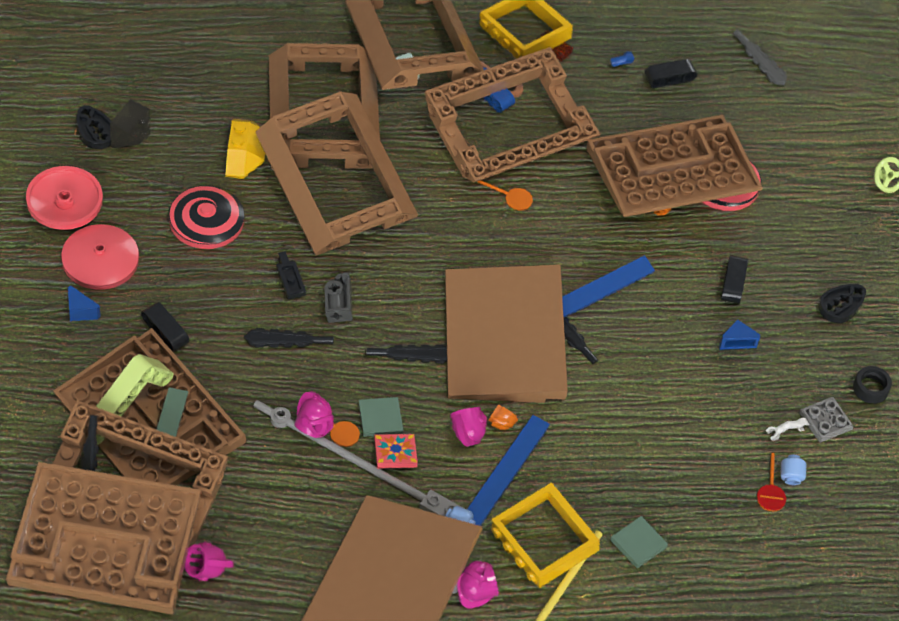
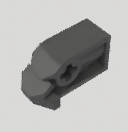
M349 272L338 274L335 279L328 281L325 285V312L328 323L353 320L352 284Z

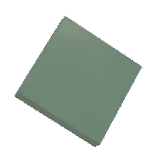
M398 397L359 400L358 405L363 437L375 436L377 434H403Z
M642 516L611 536L610 539L637 569L668 547V543Z

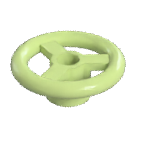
M895 157L882 159L875 168V183L881 191L886 193L895 192L899 189V180L893 187H887L890 180H893L894 177H899V171L894 172L888 165V162H893L899 168V159Z

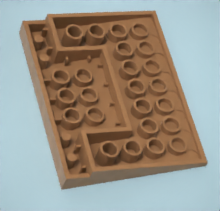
M723 115L590 139L587 142V151L623 217L761 191L763 188L731 123H727Z
M561 265L446 269L448 398L545 403L546 399H566L568 387Z
M152 328L138 338L134 335L53 391L70 413L77 400L96 407L133 357L141 354L159 360L174 375L166 386L161 387L147 382L122 417L157 430L168 388L188 391V398L177 438L222 455H227L247 443L245 434ZM107 438L98 444V447L123 477L176 486L197 473Z
M38 462L11 553L12 561L6 578L8 585L174 614L201 490Z
M367 495L302 621H439L479 538L482 527Z

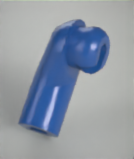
M627 51L622 56L611 58L612 67L631 64L634 61L632 52Z

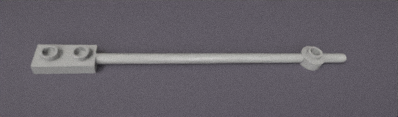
M258 400L254 403L253 407L271 416L273 426L277 428L288 426L422 501L420 509L445 516L450 508L453 509L455 506H459L431 489L427 495L324 437L315 438L306 435L295 427V421L291 419L288 409L284 407L273 409Z

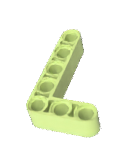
M138 354L128 363L96 407L122 417L147 382L161 387L166 386L172 380L174 374L159 360ZM96 435L97 445L100 444L105 438Z

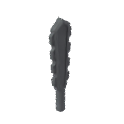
M736 30L733 34L744 45L746 54L753 58L752 61L759 65L762 73L767 75V79L774 84L785 85L787 79L786 72L779 68L774 60H770L769 55L762 52L758 45L750 42L739 30Z

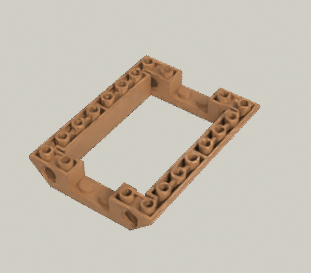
M345 0L382 90L417 86L418 74L447 71L451 81H455L484 70L451 0H415V3L425 4L426 2L433 1L456 52L396 59L375 12V9L383 8L384 0Z
M287 43L269 55L270 118L289 111L288 70L305 71V62H340V72L358 71L359 99L380 139L377 76L363 47L358 44ZM284 139L298 168H308V158L344 159L345 168L373 169L359 140Z
M551 47L425 91L429 116L463 177L472 182H477L600 136L585 106L577 107L564 85L567 75ZM539 78L567 129L481 161L475 145L468 147L455 123L457 113L454 108L506 88L508 89Z
M338 92L270 118L255 132L315 256L350 243V236L382 224L385 230L418 217V213L357 94ZM347 116L389 200L326 224L284 139L297 136L298 128L325 118H328L330 123H333Z
M77 400L60 437L63 442L53 464L71 468L76 467L83 451V444L88 436L90 415H98L96 435L200 474L199 476L197 475L192 486L193 489L201 490L189 547L195 545L223 481L228 456Z

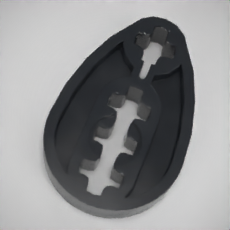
M89 105L81 106L78 109L77 129L82 142L92 149L110 147L116 140V127L110 118Z
M846 284L826 291L821 296L818 305L820 314L826 320L833 323L849 321L856 315L863 304L866 295L865 287L860 284ZM840 301L844 302L841 304L840 308L835 307L834 311H832L834 305L838 306L840 304Z

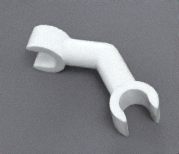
M803 417L797 421H786L778 427H769L766 432L770 434L775 431V435L770 437V439L776 441L779 439L780 434L786 430L798 429V431H804L803 426L810 424Z

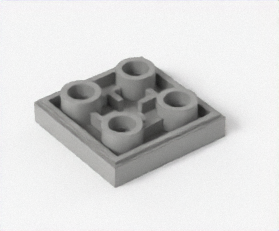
M834 397L805 407L799 412L802 418L805 417L810 424L808 427L819 443L851 431L854 427Z

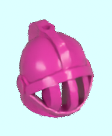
M308 391L304 393L297 406L295 427L311 437L321 438L326 436L334 425V416L330 404L316 392Z
M466 408L451 413L452 429L458 440L466 447L479 444L486 433L487 417L481 411V408Z
M203 542L189 547L184 567L189 576L207 581L208 579L220 576L224 572L225 567L233 568L234 561L226 559L223 550L219 547ZM191 554H201L200 558L190 557ZM190 562L200 563L199 566H190Z
M473 561L464 568L457 582L458 598L464 607L475 608L482 606L494 596L499 595L491 564L483 561Z

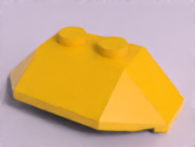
M241 119L232 120L225 177L244 179L250 172L264 163L265 152L255 134L261 126L255 122Z

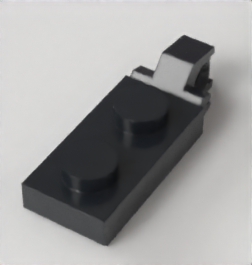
M286 251L279 252V263L276 264L287 299L306 296V289L296 262L293 260L289 261Z

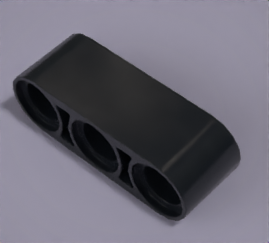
M690 59L651 65L644 71L652 88L688 83L695 80L698 76Z
M734 255L729 256L721 300L740 304L748 266L747 258Z
M160 302L141 311V316L147 326L157 333L172 352L190 342L186 331Z

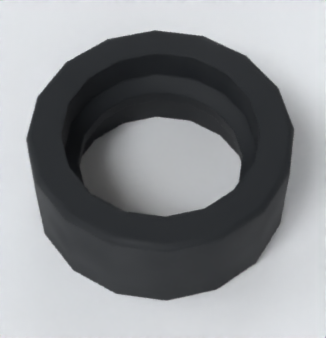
M876 366L862 368L858 371L853 383L856 396L862 401L872 404L883 402L892 387V380L889 374ZM872 378L877 380L883 386V390L877 392L867 389L863 385L862 379Z

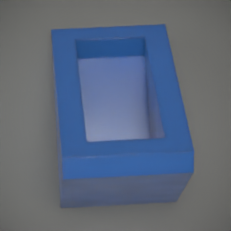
M70 285L68 287L70 321L98 320L100 318V305Z
M737 319L723 334L719 349L757 348L760 334Z

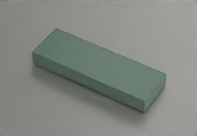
M168 388L157 426L158 431L177 437L188 398V391Z

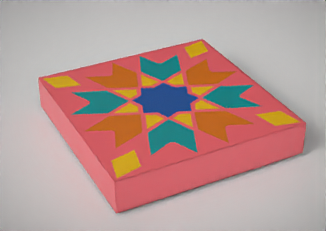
M377 434L374 436L377 468H417L418 462L414 434Z

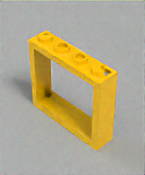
M503 0L480 12L479 25L482 29L488 32L493 39L497 40L503 48L507 49L516 58L549 47L552 49L572 38L573 25L544 0ZM524 5L554 30L525 46L496 21V19Z
M552 482L492 519L491 530L494 533V537L502 541L505 551L514 556L517 566L526 571L529 581L532 580L538 588H541L599 551L600 540ZM548 500L584 544L540 571L505 525Z

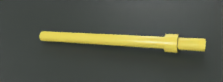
M598 530L594 533L600 540L603 534ZM586 559L569 569L535 621L546 620Z

